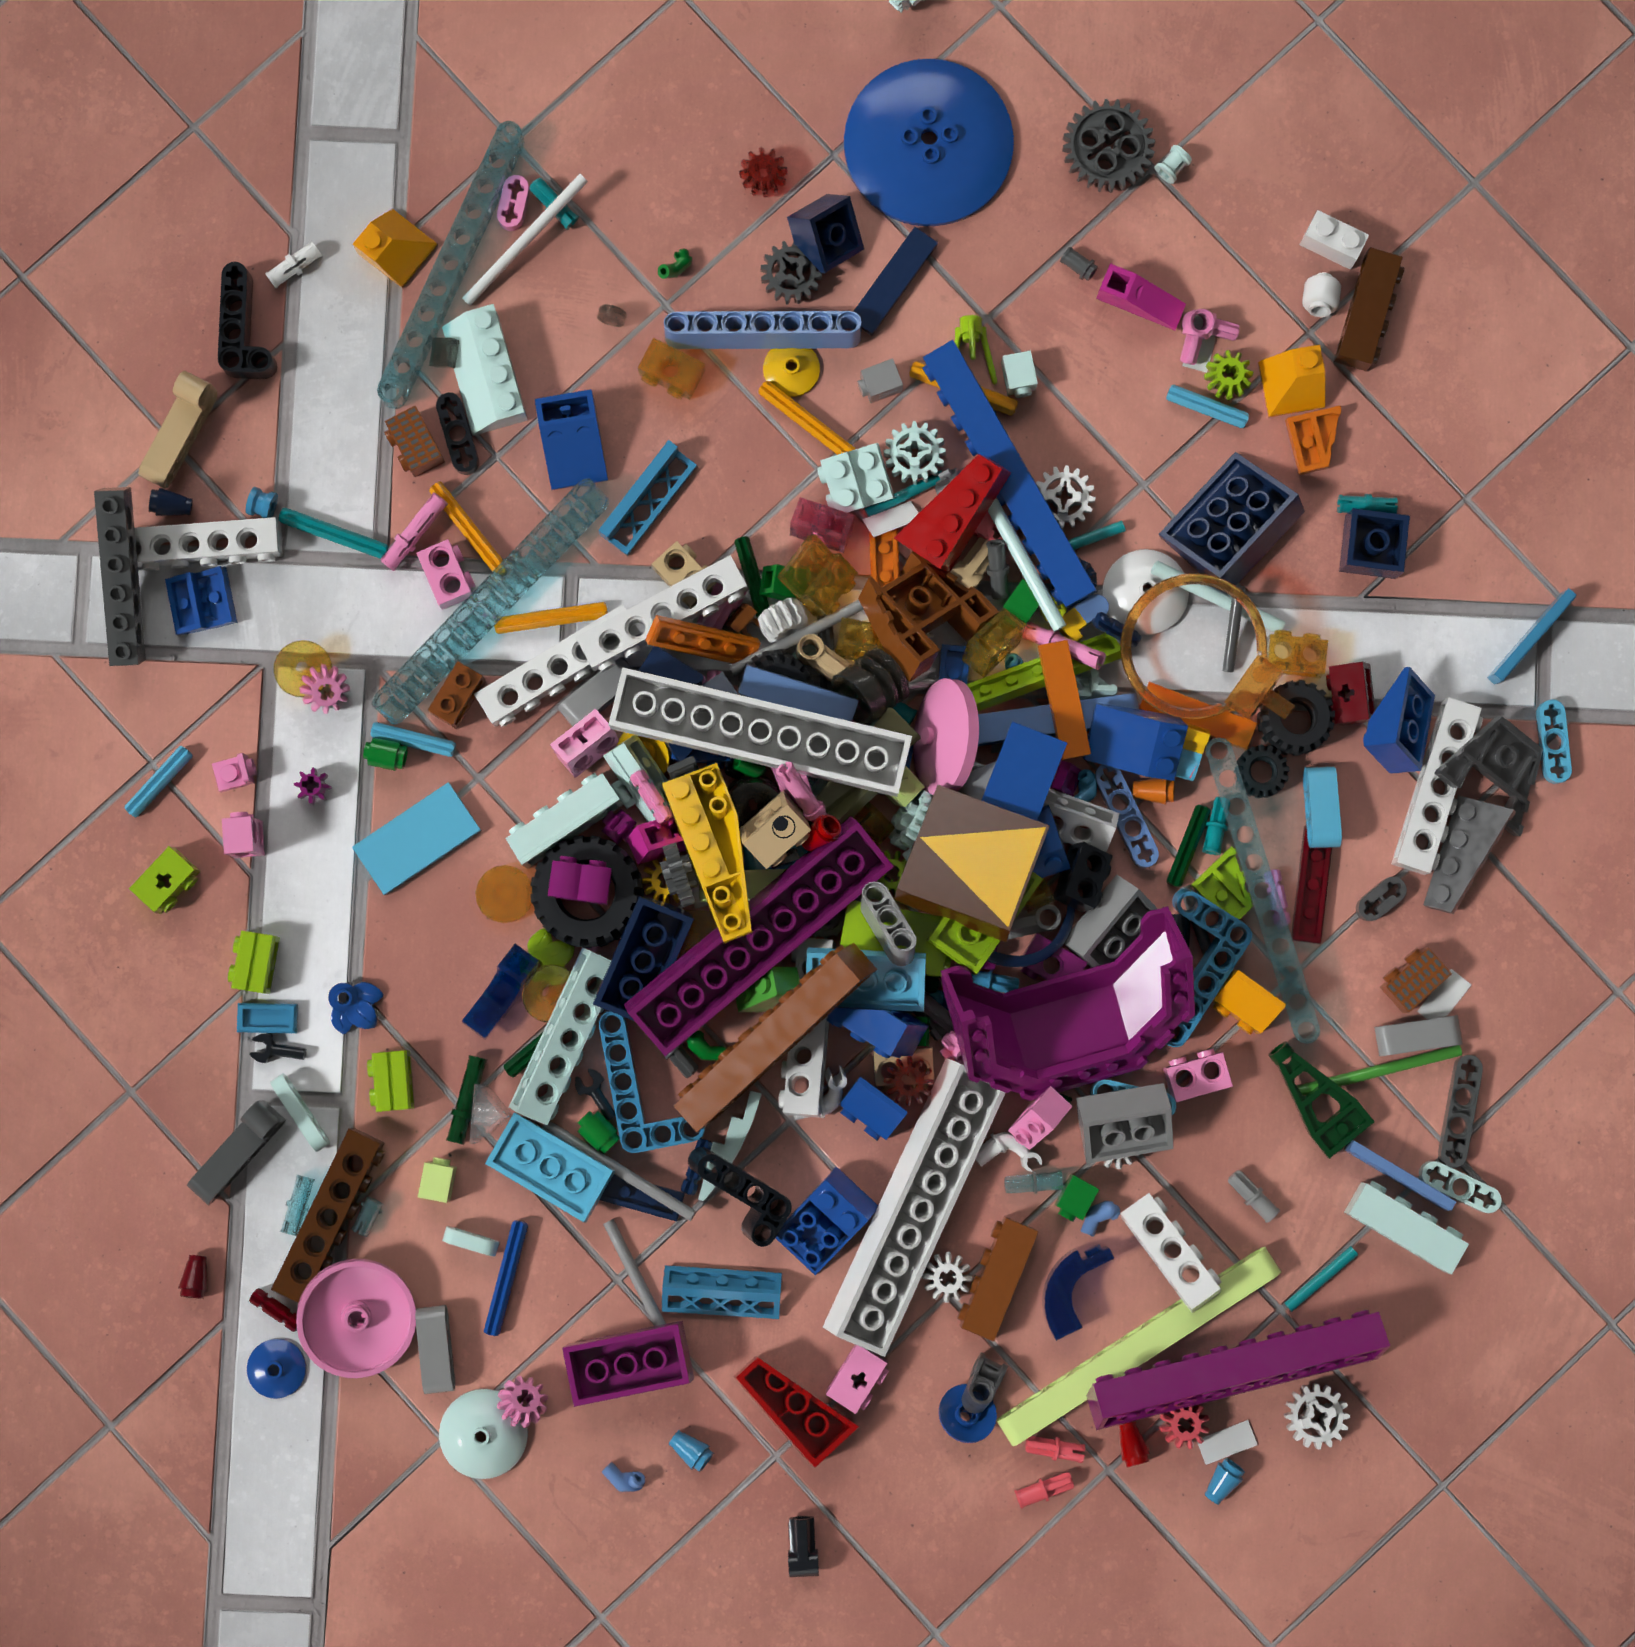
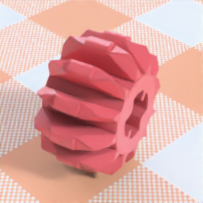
M1201 1404L1197 1405L1194 1409V1406L1171 1411L1170 1415L1160 1414V1419L1168 1422L1159 1427L1161 1432H1169L1165 1437L1168 1443L1176 1439L1175 1447L1180 1449L1185 1440L1187 1447L1192 1449V1439L1195 1438L1200 1444L1204 1442L1203 1438L1198 1434L1200 1432L1209 1433L1210 1429L1201 1424L1208 1422L1210 1418L1208 1415H1200L1204 1410ZM1182 1417L1186 1420L1191 1418V1421H1188L1190 1424L1188 1429L1184 1427L1178 1429V1426H1181L1178 1421Z

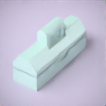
M638 735L631 736L603 755L619 779L611 784V787L626 809L636 804L647 822L656 820L653 816L654 811L649 810L638 793L639 788H635L630 781V776L642 769L645 770L650 778L648 782L654 784L664 799L663 805L669 807L662 783L668 780Z

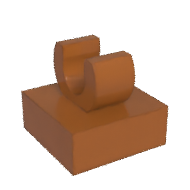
M742 603L728 618L725 626L732 632H740L742 635L752 637L747 632L746 627L752 622L760 628L758 619L754 617L757 611L749 604Z

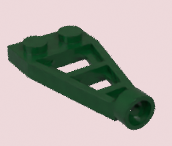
M1287 1041L1279 1044L1269 1053L1268 1056L1279 1068L1308 1134L1327 1158L1330 1159L1374 1123V1120L1356 1098L1296 1054ZM1291 1056L1289 1063H1282ZM1302 1072H1308L1318 1083V1086L1306 1096L1301 1094L1295 1084V1078ZM1321 1094L1330 1095L1340 1105V1109L1325 1122L1318 1121L1312 1109V1102Z

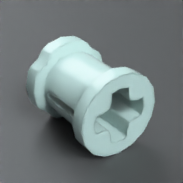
M1173 145L1170 150L1171 153L1162 163H1157L1154 167L1156 173L1170 184L1177 180L1176 176L1185 166H1189L1192 161L1191 156L1178 145Z

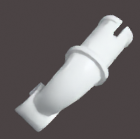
M840 1065V1071L834 1077H832L829 1067L825 1070L824 1075L829 1091L823 1096L821 1118H825V1115L834 1111L842 1100L843 1088L847 1084V1078ZM794 1116L795 1120L808 1118L803 1116Z
M1001 1132L995 1135L992 1133L990 1135L992 1138L982 1144L975 1159L982 1167L999 1153H1006L1007 1150H1011L1021 1158V1165L1027 1171L1032 1172L1027 1165L1028 1158H1036L1038 1163L1042 1165V1159L1036 1152L1018 1143L1014 1136L1008 1132Z

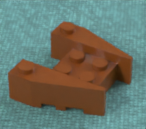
M914 551L909 555L901 571L902 576L884 587H881L871 576L858 597L889 661L909 682L928 671L940 651L936 644L926 635L927 633L947 621L969 644L989 631L999 613L979 590L972 586L968 589L956 581L958 577L950 572L947 575Z

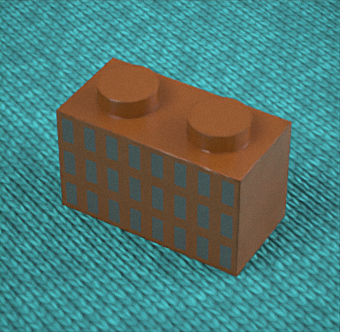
M416 406L385 421L388 430L384 433L392 447L398 446L401 455L397 458L405 472L410 470L413 476L417 477L445 462Z
M1429 947L1421 950L1415 948L1404 958L1407 962L1399 970L1397 967H1394L1383 977L1386 982L1380 988L1402 1013L1412 1011L1452 975Z

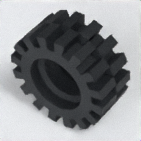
M1270 745L1253 746L1245 751L1238 758L1237 765L1234 767V772H1236V777L1234 778L1240 786L1238 787L1240 790H1244L1246 795H1252L1258 799L1268 798L1282 790L1285 782L1288 781L1289 776L1287 774L1290 771L1289 766L1286 765V757L1283 758L1281 755L1282 752L1279 749L1274 750L1273 746ZM1265 761L1271 766L1272 777L1268 782L1260 783L1253 779L1251 767L1255 762Z

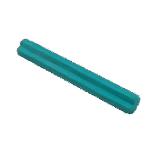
M286 507L280 511L279 522L379 559L388 551V545L383 542Z

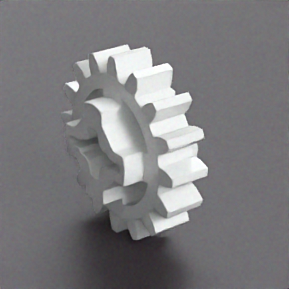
M1065 465L1064 472H1059L1057 467H1053L1054 475L1050 476L1044 472L1045 482H1036L1046 502L1053 503L1058 509V514H1054L1062 529L1066 522H1069L1072 528L1075 527L1076 519L1084 522L1085 517L1083 513L1091 514L1093 510L1088 506V503L1095 502V497L1089 496V493L1094 491V485L1086 486L1089 480L1088 475L1080 478V469L1077 468L1073 473H1070L1068 465ZM1061 479L1060 484L1055 489L1047 490L1051 483ZM1071 480L1080 486L1083 493L1074 490L1070 485ZM1064 485H1066L1067 494L1072 499H1067L1065 509L1062 510L1061 499L1056 498V496L1062 494ZM1074 505H1082L1077 512L1068 515V510Z
M1313 1383L1312 1390L1302 1385L1303 1393L1299 1395L1293 1391L1292 1395L1296 1400L1294 1403L1286 1402L1285 1404L1291 1409V1412L1284 1414L1286 1419L1291 1420V1423L1286 1428L1289 1431L1296 1430L1293 1435L1296 1441L1304 1437L1303 1445L1305 1447H1309L1311 1442L1314 1443L1316 1449H1321L1322 1442L1332 1447L1331 1439L1333 1437L1340 1441L1342 1439L1338 1433L1340 1429L1348 1430V1427L1343 1424V1420L1349 1419L1350 1415L1342 1411L1348 1404L1345 1401L1338 1402L1341 1396L1339 1392L1335 1391L1330 1395L1331 1387L1325 1385L1322 1390H1320V1386L1317 1383ZM1315 1397L1327 1398L1331 1403L1322 1405ZM1304 1403L1305 1406L1302 1414L1298 1415L1299 1409L1301 1405ZM1313 1407L1323 1413L1319 1416L1320 1425L1311 1419L1315 1416ZM1336 1417L1334 1425L1330 1429L1329 1425L1331 1423L1332 1418ZM1312 1427L1318 1435L1307 1434L1302 1429Z

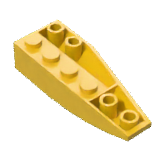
M718 764L709 765L662 783L669 807L723 942L726 943L752 933L738 814Z

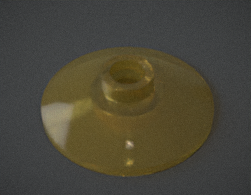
M299 640L289 643L280 650L275 658L273 671L276 682L283 691L295 697H304L306 694H302L299 691V687L307 685L302 681V676L312 677L309 670L311 667H314L317 673L320 672L321 664H326L329 671L332 668V663L328 653L320 645L312 641ZM300 662L307 664L306 669L303 671L296 669L297 664ZM321 685L319 690L322 691L325 687Z
M549 964L537 968L529 975L523 986L522 1000L526 1011L533 1018L542 1022H548L570 972L562 966ZM549 987V993L543 996V990Z

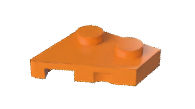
M1341 406L1286 418L1285 422L1299 475L1329 467L1332 445L1337 432L1338 418L1341 414Z

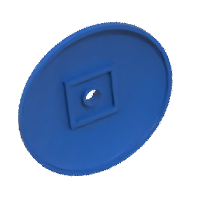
M918 59L903 62L890 67L872 79L854 101L848 114L844 133L846 164L851 178L860 193L872 206L883 214L897 221L916 226H941L955 223L983 208L996 195L1004 183L1011 165L1014 148V135L1010 116L995 89L984 78L967 67L939 59ZM925 132H933L937 136V141L934 144H925L921 136Z

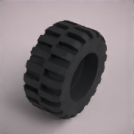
M583 835L574 836L573 839H565L559 842V845L555 848H550L545 853L544 859L541 862L539 861L535 867L536 873L532 877L530 885L532 886L530 897L531 903L534 905V913L543 927L562 942L583 948L602 947L614 940L620 939L639 896L644 897L641 873L633 859L616 843L592 835L591 837H584ZM560 856L578 858L577 864L589 865V860L607 862L606 867L612 868L611 878L615 887V896L610 908L597 918L580 919L571 915L565 909L560 898L549 897L548 889L553 860L559 861Z

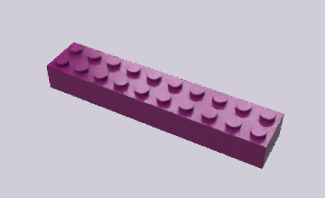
M850 816L841 824V832L836 841L813 851H808L748 901L752 933L724 943L718 928H715L627 1001L624 1006L628 1014L663 1055L667 1056L862 894V889L866 884L876 882L894 866L861 825Z
M1363 1310L1352 1314L1351 1319L1341 1321L1340 1317L1331 1318L1324 1321L1323 1326L1313 1328L1312 1324H1307L1296 1328V1333L1285 1335L1284 1331L1275 1332L1267 1336L1268 1340L1256 1342L1255 1338L1239 1342V1347L1228 1349L1226 1345L1211 1349V1354L1199 1356V1353H1192L1183 1356L1180 1362L1171 1364L1170 1360H1164L1153 1364L1152 1369L1142 1371L1141 1367L1126 1370L1124 1376L1113 1378V1374L1098 1377L1095 1379L1096 1383L1092 1384L1086 1395L1096 1430L1377 1360L1390 1347L1380 1313L1370 1314L1369 1310Z

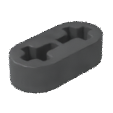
M1389 877L1382 880L1357 902L1356 913L1358 917L1364 921H1375L1382 917L1405 897L1407 888L1404 881L1398 877ZM1388 883L1390 885H1398L1399 888L1396 890L1397 897L1390 895L1384 899L1382 896L1388 891ZM1378 899L1380 903L1374 908L1376 914H1365L1363 911L1366 909L1365 901L1372 903Z

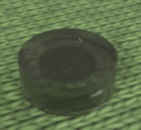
M608 304L600 306L597 314L599 321L614 327L624 326L627 317L623 309Z

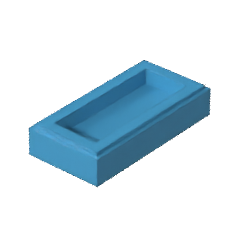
M238 1003L237 1032L297 1033L298 1004Z

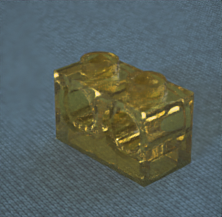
M1275 630L1274 634H1270L1266 638L1263 672L1321 678L1325 675L1328 640L1320 639L1321 636L1318 634L1306 633L1303 634V637L1292 636L1290 631ZM1276 645H1282L1287 649V658L1282 659L1275 654L1274 649ZM1305 648L1315 651V662L1307 661L1304 658L1303 651Z

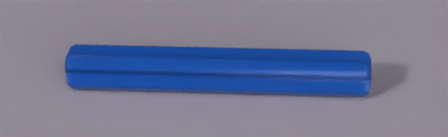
M514 1220L509 1232L484 1328V1333L491 1336H498L502 1328L528 1224L523 1221Z

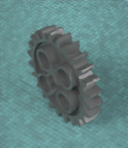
M1105 99L1103 107H1100L1096 101H1093L1092 110L1084 105L1082 107L1083 116L1075 113L1073 116L1075 123L1068 122L1066 129L1070 133H1064L1063 140L1067 144L1063 145L1062 152L1070 154L1065 157L1064 162L1073 163L1070 167V173L1079 171L1078 182L1084 178L1088 179L1087 188H1090L1093 183H1097L1098 192H1101L1103 186L1107 185L1109 192L1112 193L1114 186L1117 184L1123 191L1126 184L1125 181L1133 186L1136 182L1135 175L1143 178L1145 172L1142 168L1149 169L1151 162L1148 159L1153 158L1155 151L1149 149L1154 146L1155 139L1148 138L1152 135L1153 128L1144 129L1148 119H1138L1139 109L1133 113L1129 112L1130 103L1124 108H1120V101L1118 99L1114 106H1110L1108 99ZM1114 122L1120 129L1111 131L1105 124ZM1125 132H1129V133H1130V135H1126V136H1124V137H1122V138L1120 139V137H1121V135H1122L1123 133H1125ZM1086 137L1093 138L1096 144L1094 146H1087L1082 142V139ZM1104 142L1107 145L1115 142L1113 149L1110 146L1103 149ZM1130 145L1135 149V153L1126 154L1122 151L1121 147ZM1098 153L1096 157L1091 160L1087 158L1088 156H1092ZM1106 160L1111 164L1112 168L1104 170L1099 167L1098 162Z

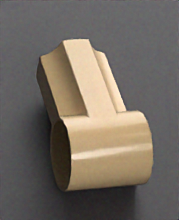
M982 537L977 540L963 561L960 560L951 571L953 575L958 577L956 581L968 589L971 586L975 589L978 587L989 565L988 548L986 545L988 540Z
M815 634L804 635L796 648L797 659L802 664L809 665L836 687L852 667L850 663L823 644L822 639ZM806 644H812L817 648V654L813 656L806 655L802 647Z

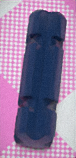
M1103 612L1097 613L1096 617L1093 618L1092 623L1097 629L1102 632L1106 631V634L1121 642H1125L1130 647H1137L1138 642L1142 639V636L1136 630L1128 628L1127 625L1114 618H1109Z
M700 1138L695 1149L705 1147L711 1150L713 1143ZM688 1166L685 1175L687 1179H684L681 1191L694 1196L699 1186L697 1182L701 1180V1177Z

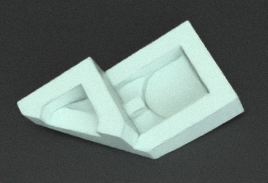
M1092 669L1090 674L1083 672L1075 675L1080 700L1115 696L1117 693V687L1114 684L1110 686L1099 677V672L1095 669Z

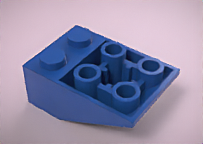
M592 389L535 399L551 490L608 481Z
M837 1007L826 1019L836 1027L842 1028L844 1026L850 1030V1036L862 1043L869 1042L875 1046L873 1050L885 1058L890 1056L896 1058L912 1056L928 1028V1025L906 1011Z
M836 1166L785 1221L776 1239L816 1275L869 1221L878 1205Z

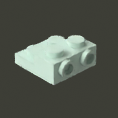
M878 443L820 460L821 467L817 468L821 483H827L830 494L826 495V501L830 511H836L837 516L895 498Z

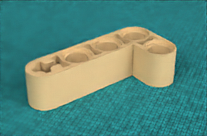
M182 371L174 383L173 394L177 398L145 455L138 472L142 478L164 489L168 488L174 480L213 408L218 395L217 390L212 384L187 371Z

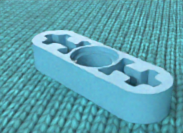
M1551 699L1538 706L1536 720L1539 746L1543 748L1541 755L1543 776L1549 783L1559 784L1569 779L1572 774L1565 707L1561 702ZM1549 706H1551L1553 711H1557V716L1552 719L1553 726L1559 724V728H1552L1546 731L1545 726L1551 725L1550 716L1544 715V711L1548 710ZM1556 734L1560 737L1561 746L1558 750L1548 747L1546 742L1548 735ZM1562 753L1563 757L1557 758V765L1559 768H1563L1564 773L1559 774V778H1557L1556 773H1551L1550 771L1552 767H1555V758L1549 759L1548 755Z

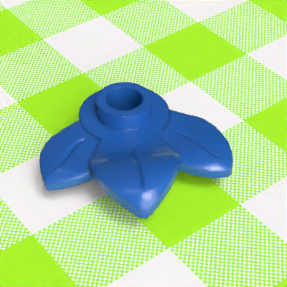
M361 982L354 986L348 983L334 985L329 991L328 1001L333 1008L331 1022L335 1029L342 1034H346L352 1027V1024L362 1029L375 1028L377 1017L372 1005L383 997L382 991L367 982ZM340 993H347L349 995L345 1003L338 1001Z

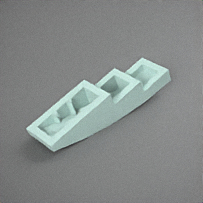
M750 1091L744 1117H731L725 1144L713 1142L711 1151L731 1163L734 1161L751 1128L762 1093ZM708 1162L707 1168L712 1170L714 1165ZM703 1179L698 1200L704 1201L716 1186Z

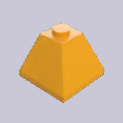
M394 209L371 221L353 243L356 252L401 288L404 287L438 245Z
M1320 344L1291 349L1258 362L1268 418L1325 408V368Z

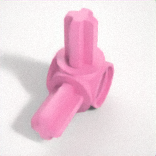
M1206 309L1189 311L1182 320V334L1186 335L1180 361L1185 364L1195 365L1202 340L1209 339L1211 335L1231 341L1236 340L1239 335V325L1217 319L1215 313H1211ZM1196 315L1201 316L1203 319V327L1200 330L1196 329L1193 324V319Z

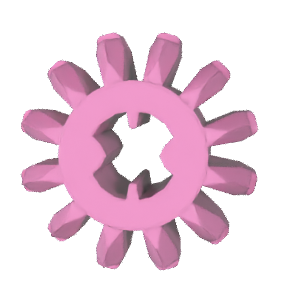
M321 664L320 672L318 673L314 667H311L309 670L312 677L303 675L302 681L307 685L299 687L300 693L306 694L302 699L304 704L312 703L311 709L314 712L322 706L324 714H328L329 706L331 705L336 711L339 710L340 707L337 701L347 702L348 698L343 693L350 691V686L344 683L347 679L344 673L338 674L336 666H333L328 671L326 664ZM325 684H328L330 687L329 692L326 693L324 690V694H321L319 687L321 685L326 687Z
M517 1376L515 1382L508 1380L504 1384L505 1389L500 1390L498 1393V1397L502 1401L497 1404V1408L506 1410L501 1417L505 1420L510 1416L512 1418L511 1426L515 1427L520 1421L523 1428H527L530 1425V1421L536 1424L541 1419L539 1414H544L547 1410V1407L542 1403L546 1402L548 1395L539 1394L543 1384H539L535 1388L533 1386V1377H529L526 1382H524L521 1376ZM519 1397L523 1398L521 1404L517 1400ZM524 1400L527 1402L525 1407L522 1406Z

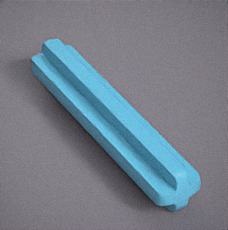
M1171 385L1167 393L1166 399L1168 401L1233 426L1244 428L1248 422L1249 414L1247 412L1182 387Z
M374 722L371 728L370 736L400 742L404 746L452 757L455 752L456 743L451 740Z
M179 746L124 807L130 815L138 817L193 756L192 753L185 747Z

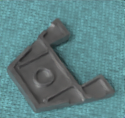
M1496 716L1437 768L1434 774L1452 788H1459L1471 767H1474L1510 796L1504 807L1514 809L1516 813L1504 829L1513 836H1521L1524 828L1521 822L1524 812H1528L1530 801L1527 798L1531 784H1535L1543 748L1503 716Z

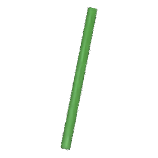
M1460 1045L1450 1046L1329 1077V1079L1341 1087L1462 1056V1050ZM1313 1081L1297 1085L1301 1094L1306 1096L1318 1086V1083Z

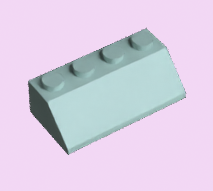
M494 304L466 311L442 326L472 435L475 436L528 421Z
M596 773L591 774L581 782L583 785L575 792L571 789L564 792L557 798L559 802L550 809L547 805L533 814L535 819L526 825L524 822H520L509 830L511 835L505 839L522 866L529 869L544 859L545 853L550 848H555L559 845V842L565 839H573L574 836H578L603 819L610 810L613 812L624 805L603 773L599 776Z

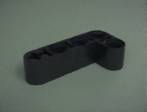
M230 262L225 265L221 275L218 363L224 372L232 378L268 379L274 376L278 366L275 358L266 348L250 346L253 279L243 264L240 262ZM232 279H237V285ZM242 301V306L239 310L230 311L232 303ZM241 329L238 338L229 339V333L232 330ZM232 357H239L240 360L237 366L227 367L228 361ZM260 358H268V364L264 368H256V362Z
M698 1147L694 1149L688 1157L690 1169L704 1180L750 1206L751 1208L741 1225L743 1234L757 1246L765 1247L770 1245L791 1213L792 1205L790 1200L776 1189L708 1148ZM705 1161L710 1162L714 1167L710 1170L703 1163ZM733 1172L732 1178L724 1183L725 1176ZM755 1186L754 1193L747 1196L748 1190ZM778 1199L777 1206L770 1210L771 1204ZM763 1225L762 1231L755 1235L756 1228Z

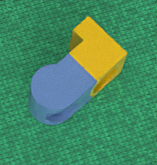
M1099 594L1091 595L1064 614L1062 617L1066 626L1059 630L1061 634L1074 641H1081L1083 635L1080 631L1092 623L1097 613H1108L1109 603L1107 599Z

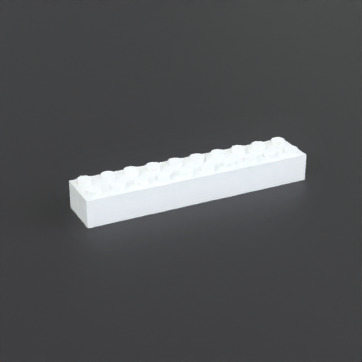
M623 667L608 724L612 730L772 768H778L783 764L788 769L785 762H792L799 774L898 797L912 739V736Z
M948 1058L945 1059L823 1325V1328L835 1336L884 1357L1005 1096V1092L991 1088L990 1083L981 1080L976 1083L969 1080L964 1065Z

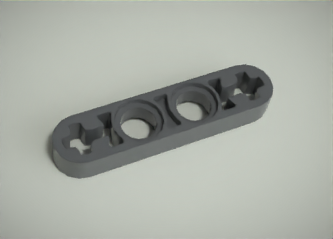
M1473 1055L1460 1056L1455 1061L1438 1149L1440 1162L1452 1168H1457L1465 1163L1469 1150L1483 1072L1481 1061ZM1468 1060H1471V1066L1475 1067V1071L1469 1072L1467 1081H1473V1086L1458 1084V1078L1465 1080L1466 1071L1462 1070L1461 1066L1462 1064H1467ZM1461 1088L1467 1089L1470 1093V1101L1466 1105H1460L1455 1099L1456 1092ZM1455 1117H1460L1465 1122V1129L1460 1134L1454 1133L1450 1128V1123ZM1448 1136L1463 1139L1462 1144L1456 1142L1455 1151L1459 1153V1158H1454L1452 1163L1450 1162V1157L1446 1156V1150H1452L1454 1141H1447Z

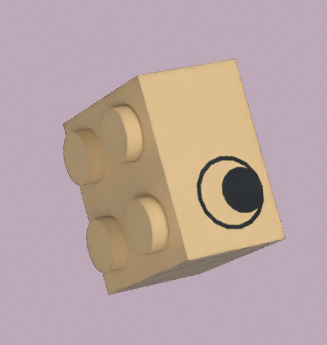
M782 791L740 828L742 844L768 869L772 864L773 866L780 864L786 858V852L794 845L798 847L808 839V832L811 831L808 820L803 816V811Z

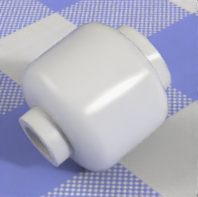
M1324 272L1308 278L1304 284L1303 307L1312 316L1320 318L1327 317L1339 308L1340 282L1331 274Z

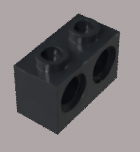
M1084 841L1070 845L1067 858L1071 869L1061 872L1052 898L1080 912L1095 909L1102 899L1103 893L1101 889L1104 881L1110 875V863L1113 855ZM1087 859L1092 864V870L1087 866ZM1078 886H1080L1083 890L1082 897L1078 892Z

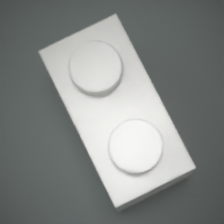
M1317 210L1299 245L1351 270L1369 235Z

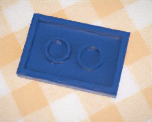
M1012 721L981 801L1037 821L1067 742Z

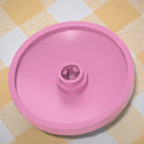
M943 678L936 681L923 697L914 730L921 736V739L913 745L916 774L919 781L925 786L924 789L934 795L937 785L957 792L963 787L972 771L979 741L978 710L970 688L961 680Z
M348 1259L334 1263L320 1271L308 1283L300 1297L296 1315L300 1343L308 1357L317 1366L333 1375L345 1378H363L378 1374L397 1362L412 1341L416 1327L414 1299L405 1281L394 1270L382 1263L367 1259Z

